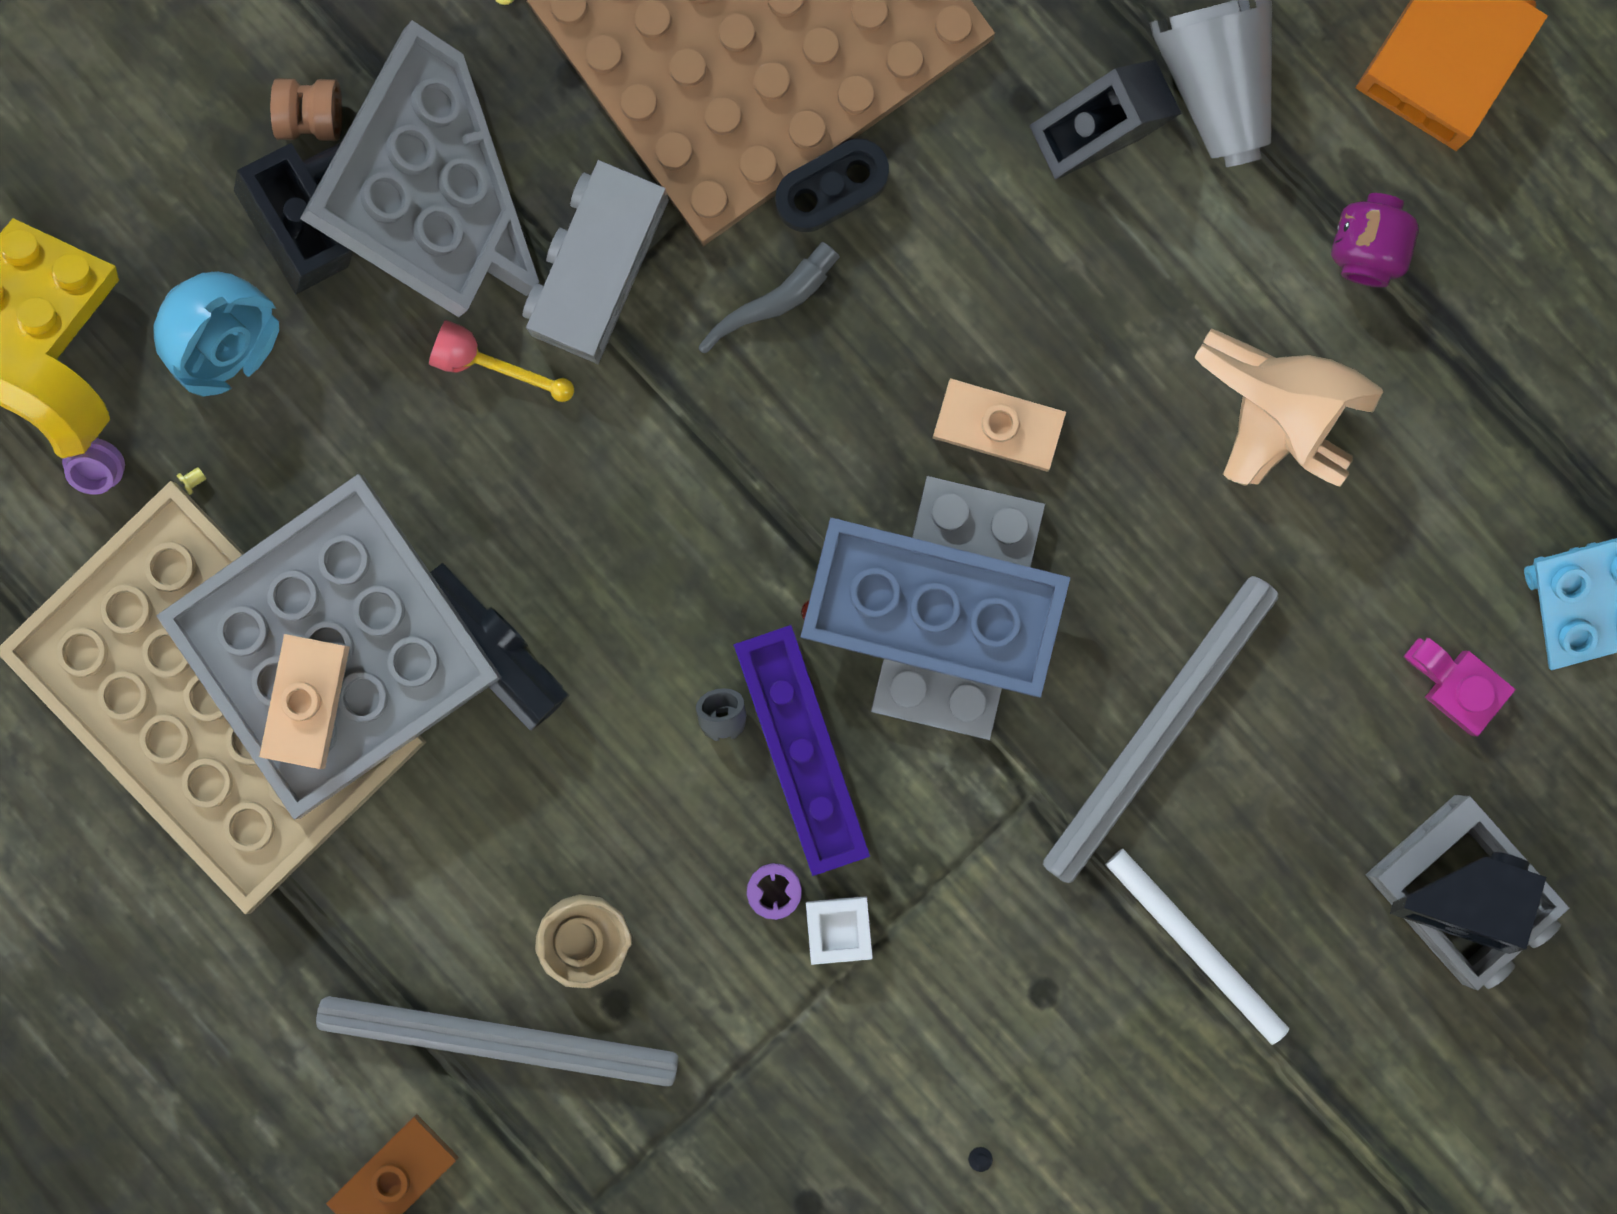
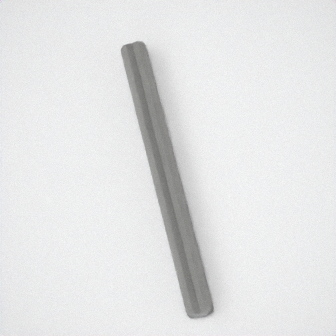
M1251 576L1246 580L1043 860L1044 867L1061 881L1071 883L1075 880L1278 600L1279 594L1270 584L1255 576Z
M331 996L321 999L317 1010L316 1024L317 1028L321 1031L667 1087L673 1085L676 1079L678 1055L671 1051Z

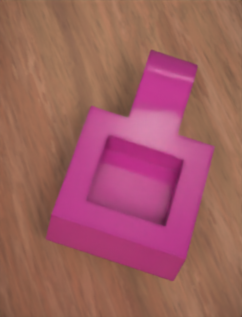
M1418 638L1403 656L1414 667L1436 683L1425 698L1470 736L1478 737L1516 690L1470 651H1462L1453 661L1451 656L1430 638H1426L1425 641Z

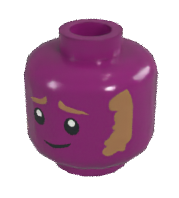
M1370 193L1367 202L1351 203L1343 209L1331 250L1334 262L1342 268V277L1366 286L1387 287L1391 279L1400 278L1407 273L1419 234V225L1415 217L1403 210V200L1388 194Z

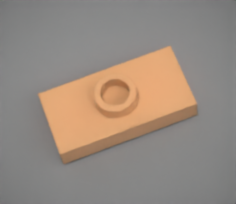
M950 378L932 438L1048 472L1066 412Z
M284 634L259 757L316 769H325L350 646Z

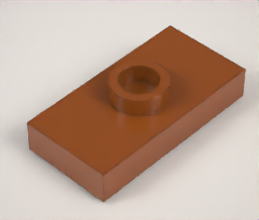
M416 1114L326 1205L335 1214H403L457 1161L459 1156Z

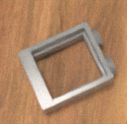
M1454 795L1365 875L1392 905L1394 901L1408 895L1404 888L1467 832L1490 857L1493 852H1502L1525 860L1526 858L1470 796ZM1530 864L1528 871L1539 874ZM1547 882L1544 885L1528 945L1532 948L1544 944L1560 929L1561 924L1557 919L1570 909ZM1405 919L1459 982L1477 991L1483 985L1490 989L1508 977L1515 968V964L1511 960L1521 952L1507 954L1483 945L1470 958L1466 959L1442 931Z

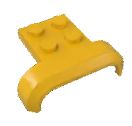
M12 218L0 233V406L23 417L39 429L49 440L57 456L67 458L84 454L110 421V416L104 402L94 389L78 374L57 359L118 283L119 277L116 266Z

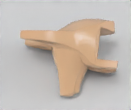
M1211 329L1203 341L1205 344H1202L1198 349L1195 359L1221 381L1243 395L1238 433L1223 475L1228 480L1243 486L1248 484L1258 485L1276 464L1291 453L1305 470L1340 487L1349 475L1347 468L1352 463L1353 456L1325 438L1345 407L1373 412L1383 394L1382 388L1358 371L1331 359L1311 355L1275 358L1247 343Z

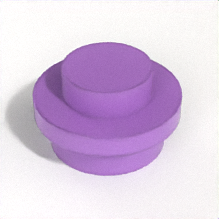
M96 438L91 443V446L84 454L62 458L66 480L76 490L86 494L96 495L107 492L121 480L125 470V461L120 451L112 444Z

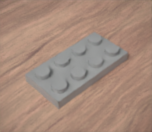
M927 476L912 538L1031 567L1045 504ZM883 659L871 712L990 740L1002 688Z

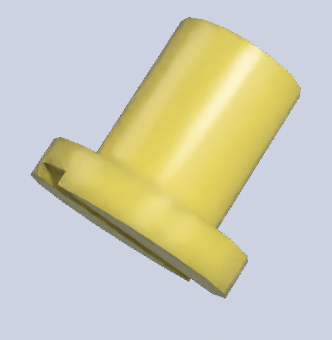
M199 467L184 476L181 473L176 475L181 484H184V488L189 495L194 493L192 488L206 480Z

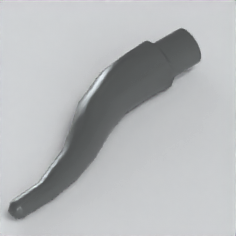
M821 242L809 258H804L794 272L779 287L758 299L744 304L718 323L701 342L699 351L701 353H708L722 337L738 328L757 321L781 316L803 304L827 279L826 274L840 256L830 246Z

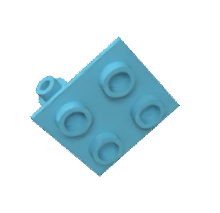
M1617 538L1600 543H1589L1585 547L1571 548L1567 552L1548 557H1537L1534 559L1533 565L1524 568L1528 587L1530 590L1538 589L1548 667L1550 670L1617 653Z

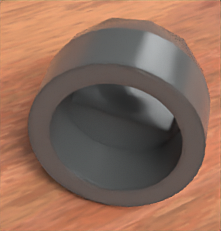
M715 689L707 692L697 701L696 712L698 722L705 736L714 741H720V738L731 737V740H733L743 732L747 715L744 699L740 693L732 689ZM728 712V715L724 717H718L717 713Z

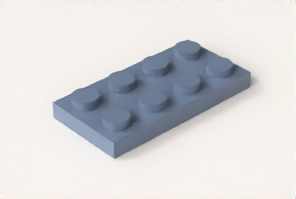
M830 517L800 638L1041 698L1070 577Z

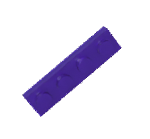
M789 625L733 644L812 876L870 857L792 626Z

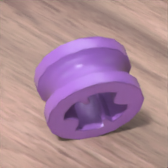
M771 863L761 866L753 873L748 882L747 898L750 906L758 915L766 919L777 920L787 917L797 908L801 899L802 888L798 876L792 869L783 864ZM775 874H778L789 881L785 892L790 897V900L783 907H778V903L775 901L773 908H769L760 901L764 891L758 883L767 875H770L771 881H775Z

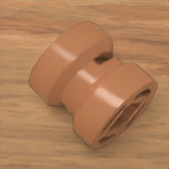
M276 78L274 80L271 90L270 111L272 130L277 140H295L301 134H313L320 141H337L340 138L342 96L337 80L318 79L313 85H300L295 79Z

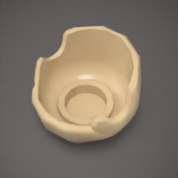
M578 894L562 899L549 909L541 920L536 935L535 950L540 964L550 977L565 987L592 988L620 972L628 949L632 945V936L619 910L601 897Z

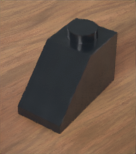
M1155 59L1113 69L1029 126L1054 178L1057 179L1138 142L1182 113Z
M1493 852L1491 858L1484 857L1469 863L1394 901L1390 914L1511 954L1527 949L1547 877L1528 871L1530 863L1525 859L1507 853Z

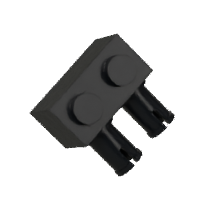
M342 142L305 161L300 158L292 143H289L238 169L236 173L234 192L295 295L348 268L353 255V251L300 219Z

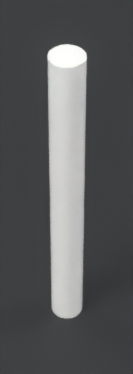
M1121 849L1105 864L1108 869L1271 1045L1280 1041L1288 1033L1289 1027L1124 849Z

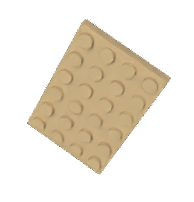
M170 481L0 645V657L244 914H250L399 770L426 741L419 735L301 819L294 820L156 616L245 554L177 483Z

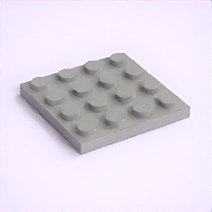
M361 474L351 478L156 615L294 820L301 819L502 678L371 485ZM284 634L350 646L325 769H316L259 757Z

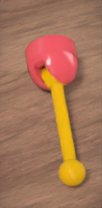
M445 320L442 324L431 352L430 366L446 372L458 373L476 363L547 390L556 401L566 402L572 398L574 386L570 380L559 378L554 381L478 352L477 341L472 332L448 320Z

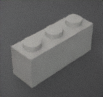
M600 160L597 161L592 175L584 172L580 176L570 202V206L577 209L568 231L559 228L556 232L546 259L553 266L544 286L538 283L533 286L523 309V317L529 319L526 328L532 337L599 364L669 199L666 188Z

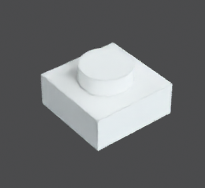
M866 896L806 902L811 965L872 959Z

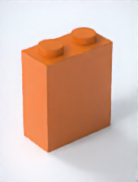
M1410 0L1355 88L1457 151L1473 136L1548 15L1536 8L1537 4L1534 0Z

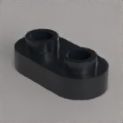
M853 139L791 171L781 180L776 191V208L780 219L785 225L795 231L813 232L874 200L883 192L888 181L889 163L885 153L878 145L871 141ZM854 165H862L868 169L870 176L863 183H854L847 176L849 168ZM804 193L813 195L818 202L815 209L810 212L798 210L794 202L799 195Z

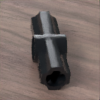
M441 563L430 572L502 677L489 686V688L530 731H533L546 721L570 695L566 692L564 686L526 649L528 644L522 636L493 607L488 609L446 564Z

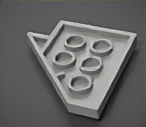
M411 20L402 31L300 219L452 314L460 317L468 310L487 272L525 296L529 295L533 286L539 283L464 55Z

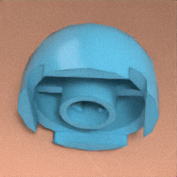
M218 271L201 273L175 286L161 304L153 325L157 354L173 377L189 392L203 397L222 394L232 389L225 382L226 380L234 377L242 367L244 374L249 377L261 366L272 351L279 333V321L272 315V308L276 309V307L257 287L242 278Z

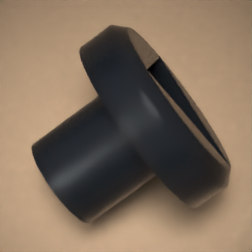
M976 1147L969 1153L968 1162L973 1170L984 1172L991 1167L993 1157L987 1148Z

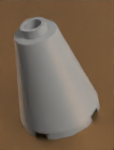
M1233 0L1169 17L1172 30H1168L1166 19L1150 22L1152 36L1211 158L1224 157L1226 167L1262 159L1260 147L1271 144V0H1255L1256 8L1252 9L1250 8L1249 0Z

